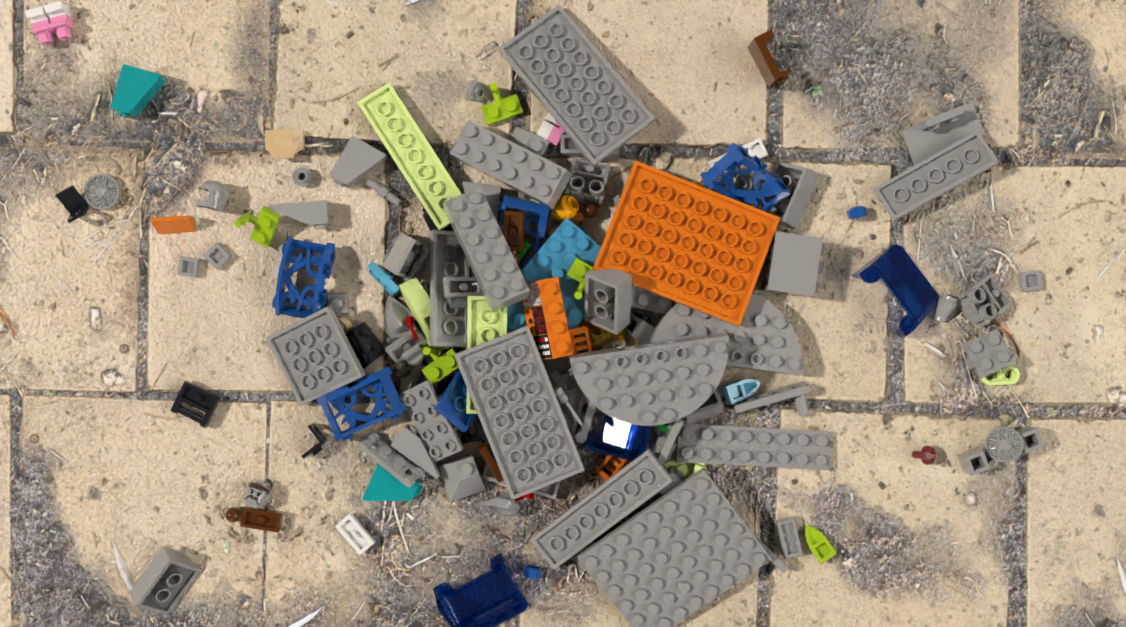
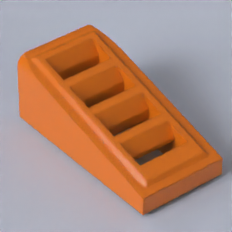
M587 325L568 329L573 354H577V351L585 349L587 352H592ZM584 333L582 337L574 338L573 336ZM585 341V344L575 346V343Z
M619 441L596 467L594 472L606 481L621 470L634 453ZM617 449L621 450L626 455V457L623 458L617 452ZM612 455L617 457L621 461V463L619 464L618 462H616L612 458ZM607 461L613 464L616 467V469H612L607 464ZM603 467L611 473L609 476L602 470Z

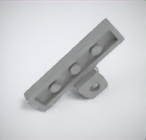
M684 417L668 423L667 428L669 430L667 434H658L651 452L662 465H664L666 460L669 461L677 445L675 439L683 425Z

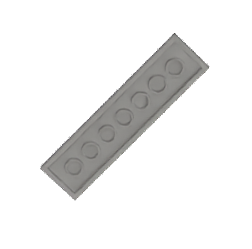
M683 423L677 435L676 462L829 470L831 432L702 424L687 425Z
M648 448L535 534L530 540L555 570L670 484L673 478Z

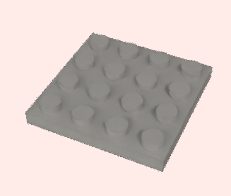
M331 305L266 337L300 406L366 375Z

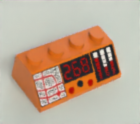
M558 276L526 282L530 292L529 297L522 300L526 323L529 326L541 359H555L573 355Z

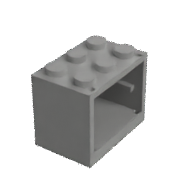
M776 231L766 255L761 291L814 297L819 289L817 275L821 273L822 269L820 255H823L825 244L822 243L823 238Z

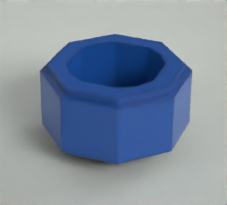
M855 206L847 211L848 219L867 216L866 207Z
M534 565L525 566L524 576L526 578H541V567Z

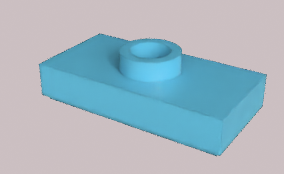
M372 261L368 265L367 271L392 297H395L399 293L400 288L392 281L393 277L389 272L383 271Z

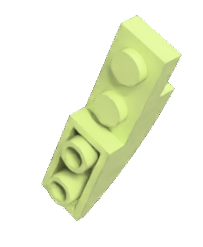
M414 277L398 286L414 320H417L430 346V298L418 279ZM434 347V348H435L436 351L439 353V352H441V351H443V350H445V349H447V348H449V347Z

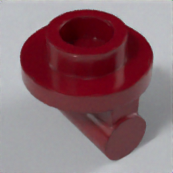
M924 446L921 451H913L912 457L921 459L925 465H931L936 459V452L932 446Z

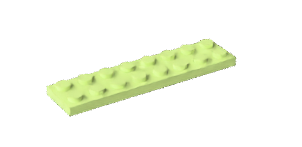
M389 82L357 103L438 230H443L451 224L444 211V201L462 194Z

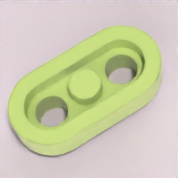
M1010 366L991 374L989 379L984 377L980 381L986 385H1011L1019 380L1020 372L1015 366ZM1007 371L1010 374L1008 378L1005 377Z

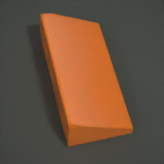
M193 216L150 219L158 234L196 231V221Z

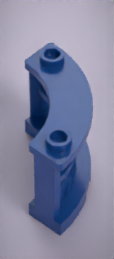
M732 143L727 148L729 152L712 168L700 174L706 188L717 191L724 196L747 205L754 203L756 208L758 207L757 198H760L764 204L760 210L768 212L783 198L791 194V191L776 173L772 176V173L765 169L767 164L756 155L754 157L750 156L746 148ZM744 165L746 168L740 169V166ZM751 172L755 173L753 177L755 190L735 188L733 181L734 173L740 175ZM759 180H763L765 182L764 184L760 183L762 189H760L757 182ZM776 194V196L767 203L765 197H769Z
M504 195L503 201H499L498 212L501 213L499 227L502 233L504 228V211L510 207L525 212V231L531 237L536 238L535 242H528L532 245V254H526L519 263L525 267L543 246L550 208L541 203L509 198V195ZM526 211H531V212H536V213L527 214ZM527 221H530V225L535 224L536 229L530 230Z
M289 237L287 243H284L282 246L283 256L272 307L275 308V315L277 316L283 314L306 318L326 307L327 289H324V285H326V278H330L336 258L335 244L327 242V245L295 240L294 237ZM295 249L307 251L306 258H304L301 252H299L297 258H294L293 253ZM312 252L322 253L312 256ZM311 263H313V267H315L316 265L319 266V270L314 273L312 271ZM306 265L308 274L317 281L316 284L305 287L300 294L290 277ZM312 290L314 292V297L311 298L309 295H307L306 299L305 296L307 292ZM285 298H290V304H294L297 299L299 301L297 308L285 306ZM304 305L312 310L302 309Z
M386 367L349 384L351 388L346 385L317 398L318 404L322 406L332 428L335 440L342 438L343 441L354 437L353 433L389 417L394 420L402 416V411L406 410L407 407L402 405L389 376L392 374L390 367ZM372 386L373 391L377 390V393H370L368 387ZM358 388L365 396L376 398L375 406L370 415L351 410L358 399L356 390ZM350 396L352 398V401L346 407L345 404H347L348 402L345 401V397ZM383 396H387L388 400H383ZM329 403H330L336 410L339 411L335 416H334V414H333V412H332V410H331V407H330ZM387 403L391 404L392 410L387 409ZM381 410L384 413V415L377 417ZM342 414L346 415V417L343 418L341 424L345 422L350 423V427L344 431L340 430L336 421ZM357 420L366 422L357 426Z

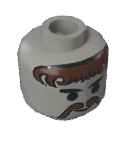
M259 479L257 482H249L243 494L244 504L255 509L265 507L272 493L271 489L267 487L268 483Z

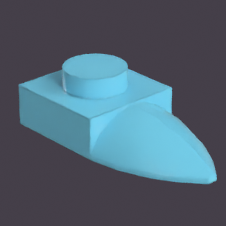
M744 379L722 386L727 403L732 405L752 396L761 383L754 379Z

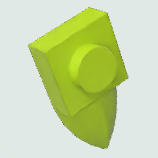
M808 525L805 527V537L810 547L809 549L820 565L837 554L820 531Z

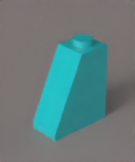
M123 64L110 108L117 111L116 115L128 118L129 115L137 117L166 83L167 78L157 73Z
M377 464L362 500L411 501L415 496L419 497L423 488L420 485L422 480L416 479L415 484L409 488Z

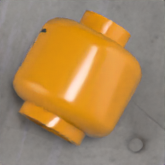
M563 195L559 198L554 209L550 208L551 217L559 223H562L566 218L571 219L578 214L579 204L574 197Z

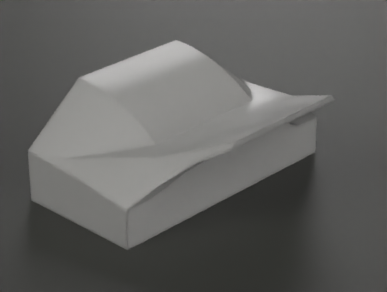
M476 277L443 278L444 297L448 300L450 308H468V295L483 296Z

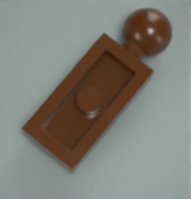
M592 202L586 203L583 211L569 220L579 227L583 224L581 220L597 215L598 207ZM559 226L549 231L548 234L551 236Z
M506 210L504 211L503 236L517 265H519L520 256L517 254V251L521 252L524 250L525 212Z
M247 506L243 507V512H241L238 508L231 507L226 511L225 517L231 523L241 520L240 527L278 533L281 528L283 512L255 509Z

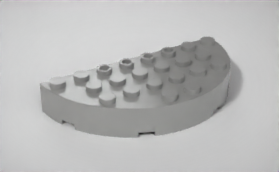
M755 293L751 295L739 327L677 303L659 320L648 342L654 343L724 332L729 337L727 367L795 376L802 375V353L791 324L779 309Z
M723 332L570 355L569 359L574 377L580 389L599 410L612 418L628 424L641 426L662 425L691 414L713 394L723 377L727 365L729 337Z

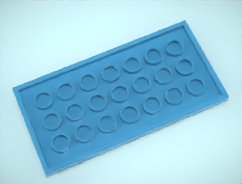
M566 218L523 268L521 273L525 282L558 276L568 329L577 327L585 317V290L582 298L576 299L573 294L580 282L566 274L576 258L593 267L601 246ZM522 300L507 306V333L526 326ZM549 359L542 360L543 365H544Z

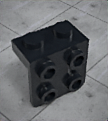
M362 322L346 333L363 370L387 353L383 344L365 322Z

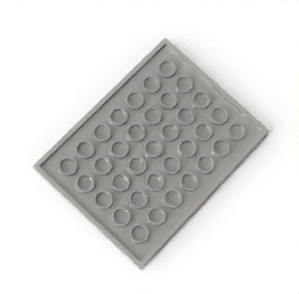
M704 468L697 471L577 556L580 563L632 627H674L772 560L770 554Z

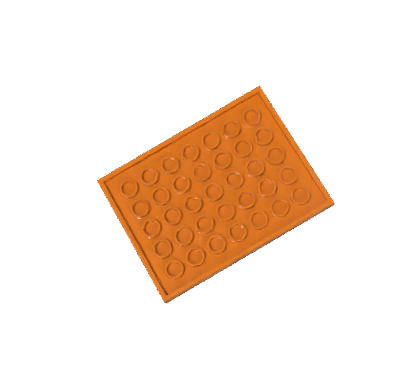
M635 160L594 263L593 270L617 269L632 275L633 286L739 327L780 217Z

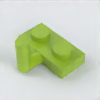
M490 84L495 102L481 107L488 126L523 113L517 94L502 99L497 84Z
M264 206L261 208L258 218L250 213H245L234 224L238 228L246 222L255 225L250 239L268 248L272 243L282 215Z
M578 258L575 259L566 275L580 282L573 295L576 299H581L585 290V273L596 270H593V267Z
M427 346L423 348V354H430L434 360L422 369V372L430 380L432 386L458 368L454 357L457 351L454 347L442 356L439 355L434 347Z

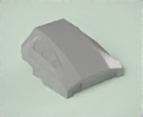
M573 157L570 168L572 176L567 183L565 195L574 197L580 204L589 202L596 205L602 204L610 164L598 163L593 167L589 161Z
M988 273L968 290L958 295V306L968 320L979 327L988 324L1013 304L992 277V273Z

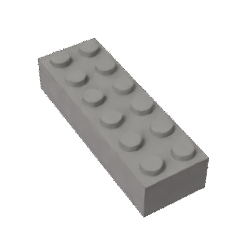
M470 120L466 122L449 153L456 160L551 209H554L572 176L567 169Z
M481 187L444 201V211L492 313L528 298L530 290Z

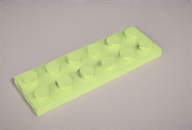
M468 295L467 349L506 334L507 307L492 313L485 296ZM467 389L466 414H477Z

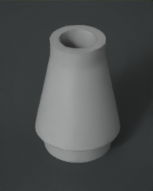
M943 293L942 297H939L934 319L945 323L948 316L956 308L958 299Z

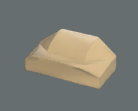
M295 129L266 130L265 150L270 153L272 158H293L299 151H305V131Z

